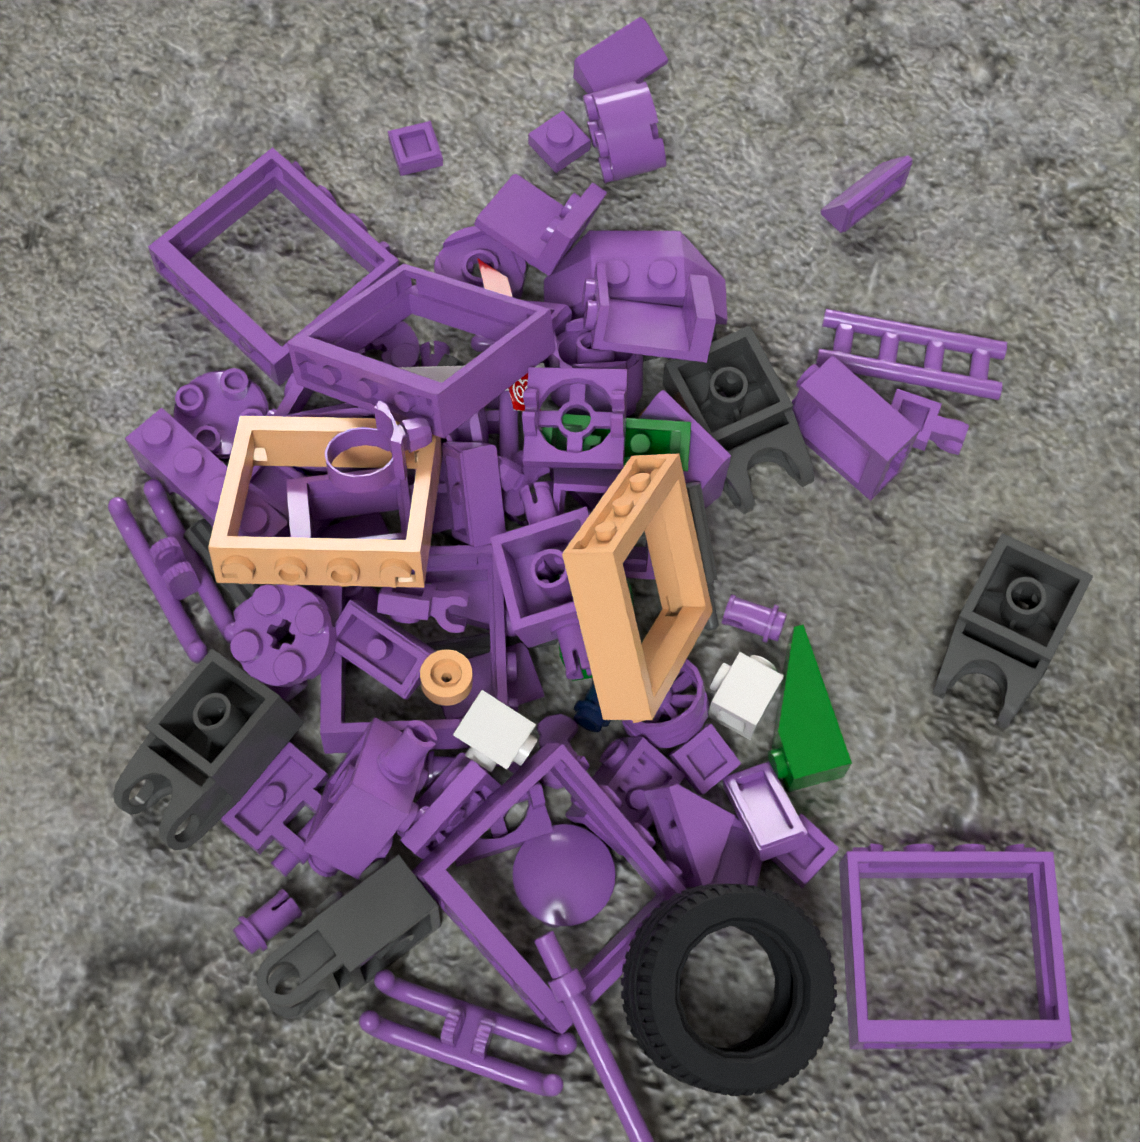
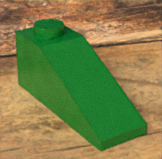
M565 414L562 424L570 432H581L590 424L591 416ZM626 418L624 466L631 456L679 453L682 469L688 472L692 422ZM543 427L542 434L547 442L558 450L567 452V438L561 434L559 429ZM595 429L590 436L583 439V451H589L601 444L611 429Z
M804 624L795 626L787 643L783 669L784 677L780 688L772 750L768 751L769 763L778 779H783L787 793L842 778L852 764Z

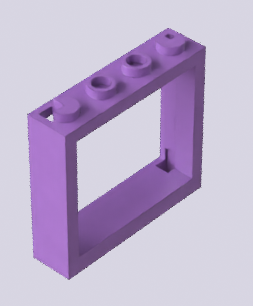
M272 147L149 245L148 248L155 270L272 381L280 386L294 372L288 342L281 347L197 269L189 259L274 190H279L369 272L366 277L292 339L399 267L400 261L390 253L389 244L384 241L378 243L368 234L366 226L358 216L353 213L347 215L337 206L335 198L324 186L319 185L316 187L306 178L305 172L296 161L291 164Z
M404 263L288 342L297 385L375 413L374 407L381 401L387 404L395 421L400 422L417 417L426 418L432 434L441 438L448 436L526 375L529 367H536L556 351L551 309ZM411 278L416 279V285H412ZM410 314L497 341L442 383L357 353Z
M487 544L478 547L470 545L430 546L425 583L488 581L492 696L518 713V697L508 698L507 682H517L516 651L506 652L505 637L515 636V633L512 629L508 609L504 607V593L492 545ZM322 585V599L330 609V611H327L331 616L332 626H334L346 607V587ZM334 651L329 664L321 673L320 735L325 754L348 753L371 723H345L346 658ZM462 719L419 720L429 725L437 736L436 744L431 750L470 748L469 745L453 736ZM410 721L383 722L403 732Z
M546 743L419 863L412 872L435 902L547 1028L563 1035L573 1025V1021L563 1001H556L552 990L446 869L550 770L656 893V896L579 972L586 986V989L582 992L589 1006L624 973L622 972L623 964H626V951L629 952L630 946L628 945L636 937L635 932L637 928H641L643 925L641 922L651 915L650 913L654 908H659L660 903L669 900L674 894H681V891L686 890L684 885L687 882L681 876L683 872L669 860L663 862L652 849L656 842L650 833L637 822L631 824L620 812L619 809L623 806V803L615 792L603 783L597 785L586 772L590 766L584 756H578L569 744L565 747L559 743Z
M870 844L868 847H853V851L846 852L839 862L850 1049H1059L1072 1042L1053 852H1036V848H1024V844L1005 847V852L986 851L985 846L981 844L958 845L954 847V851H935L934 846L931 844L907 845L903 847V851H883L882 845ZM860 878H1027L1040 1020H868Z

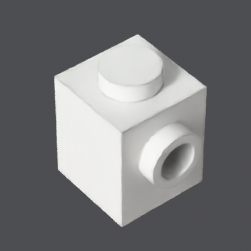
M739 652L732 666L726 663L721 665L711 683L710 689L717 693L711 701L708 717L751 740L778 692L784 675L776 672V667L767 659L757 655L749 657Z
M483 690L480 691L453 733V736L470 746L465 756L491 773L497 764L508 769L512 761L521 766L538 740L530 734L536 725L535 723Z

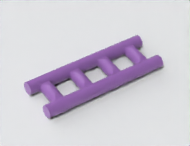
M825 309L822 327L836 329L833 351L819 348L816 359L818 367H821L833 355L854 374L999 400L1002 382L988 380L990 358L1004 360L1007 342ZM854 333L881 337L878 359L851 354ZM899 341L927 346L924 368L896 363ZM945 349L972 354L969 376L942 371Z

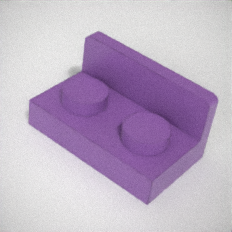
M623 737L614 740L604 750L600 757L602 765L592 779L597 785L603 783L615 792L623 803L619 810L631 824L637 822L647 830L653 822V818L644 791L653 787L680 784L686 775L644 737ZM571 796L573 804L565 816L573 823L585 824L615 852L622 855Z
M460 753L416 802L419 805L417 814L405 833L396 831L402 838L400 841L423 860L502 786L475 761L465 756L466 753Z

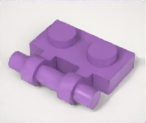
M289 742L242 799L220 820L259 855L273 840L281 845L284 849L271 862V865L286 877L298 863L304 865L311 855L303 851V847L314 816L297 835L286 826L304 806L316 814L322 797L318 790L328 781V774Z

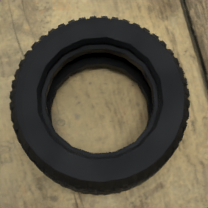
M700 885L692 889L683 890L681 894L676 893L669 900L660 903V907L654 908L650 913L651 915L641 922L643 924L641 928H637L635 932L636 937L628 945L630 946L629 952L626 951V964H623L622 972H624L623 978H621V986H623L621 999H624L622 1007L627 1014V1017H625L627 1025L631 1026L630 1032L637 1039L636 1042L639 1048L645 1050L644 1054L658 1068L663 1069L664 1073L678 1081L725 1096L727 1094L730 1096H752L753 1093L761 1094L766 1090L776 1089L779 1084L784 1085L787 1083L790 1077L794 1078L799 1075V1071L801 1069L804 1070L809 1065V1059L813 1060L817 1055V1050L822 1048L824 1044L823 1038L827 1037L830 1031L828 1029L829 1024L833 1023L832 1011L836 1009V1003H834L835 998H837V990L834 989V985L837 984V978L834 976L835 967L834 963L830 962L832 956L830 950L826 948L827 942L823 937H820L821 932L817 926L813 925L814 921L809 916H805V912L800 907H795L794 902L784 899V896L779 893H773L772 890L762 889L754 885ZM733 926L751 935L767 953L775 975L774 1001L765 1022L747 1040L729 1047H713L703 1042L687 1023L680 1002V978L690 952L708 934Z

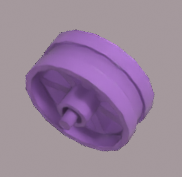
M686 659L653 720H645V722L633 723L632 720H622L626 733L630 737H644L655 748H671L687 742L696 735L708 718L709 709L708 697L698 668ZM690 685L697 689V695H679ZM677 708H688L685 712L678 716Z

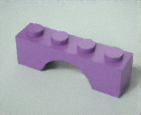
M160 408L130 433L125 440L139 467L152 479L158 480L169 495L175 492L183 497L213 527L227 466L163 408ZM249 487L238 536L290 537L289 522Z

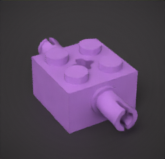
M534 482L536 495L531 493L529 485L519 490L528 525L490 537L513 632L528 648L558 639L566 668V677L572 680L582 679L584 677L581 668L583 670L586 669L588 676H591L592 673L562 553L591 513L587 507H583L557 516L551 496L550 484L547 482ZM563 573L560 575V579L557 580L556 575Z
M373 718L329 778L324 788L303 847V851L311 854L308 862L317 874L324 877H332L336 875L339 869L359 880L360 875L371 863L386 857L393 843L392 836L398 830L401 833H405L408 830L419 808V805L414 803L413 800L421 791L429 774V771L423 768L426 755L429 750L433 749L437 741V736L429 725L419 720H412L408 722L405 727L406 729L401 732L378 718Z

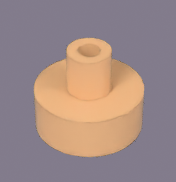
M439 650L430 654L424 660L420 669L423 693L430 701L438 705L450 706L463 701L470 694L473 686L472 666L469 660L463 654L454 650Z

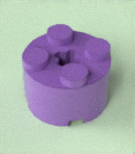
M644 80L632 81L583 95L584 106L589 120L587 121L588 131L593 148L597 147L600 156L598 157V163L604 183L618 181L666 167L663 139L659 138L656 125L659 122L648 85Z
M584 318L574 319L565 323V331L557 336L554 331L556 351L548 357V368L627 369L626 417L632 415L636 411V403L643 394V355L592 349L591 330L583 329ZM570 384L563 385L550 393L552 401L560 408L570 400ZM586 385L585 402L591 405L595 412H612V406L606 396L593 386ZM573 408L565 413L590 416L587 411L581 408Z

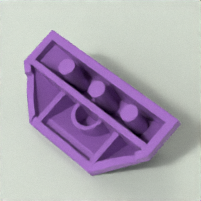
M589 230L562 259L550 276L547 275L544 279V302L567 304L572 311V321L584 318L585 307H582L585 278L593 279L596 262L606 263L608 293L611 299L682 307L689 274L708 276L716 316L715 324H727L725 279L681 231Z

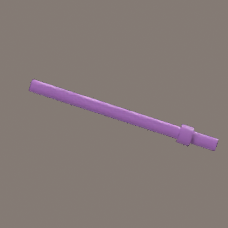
M553 931L536 938L534 942L552 978L548 981V984L556 1001H563L630 1142H655L582 992L586 989V986L578 969H571Z

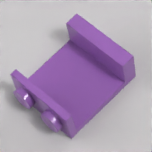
M596 262L593 279L585 278L582 292V307H585L583 329L591 330L592 349L707 363L716 323L708 276L689 274L683 306L675 307L609 298L606 263Z

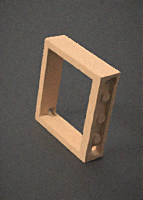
M240 416L208 546L216 582L284 584L291 586L328 585L341 587L424 588L443 456L441 437L432 434V442L426 447L410 453L408 450L405 451L407 469H416L406 540L238 536L254 466L327 467L324 452L328 442L337 434L352 428L369 427L377 429L375 418ZM357 446L341 452L331 465L333 467L383 468L391 460L392 453L376 446Z
M679 453L631 456L562 553L603 720H632L633 723L653 720L713 612ZM645 531L662 610L641 643L623 562Z

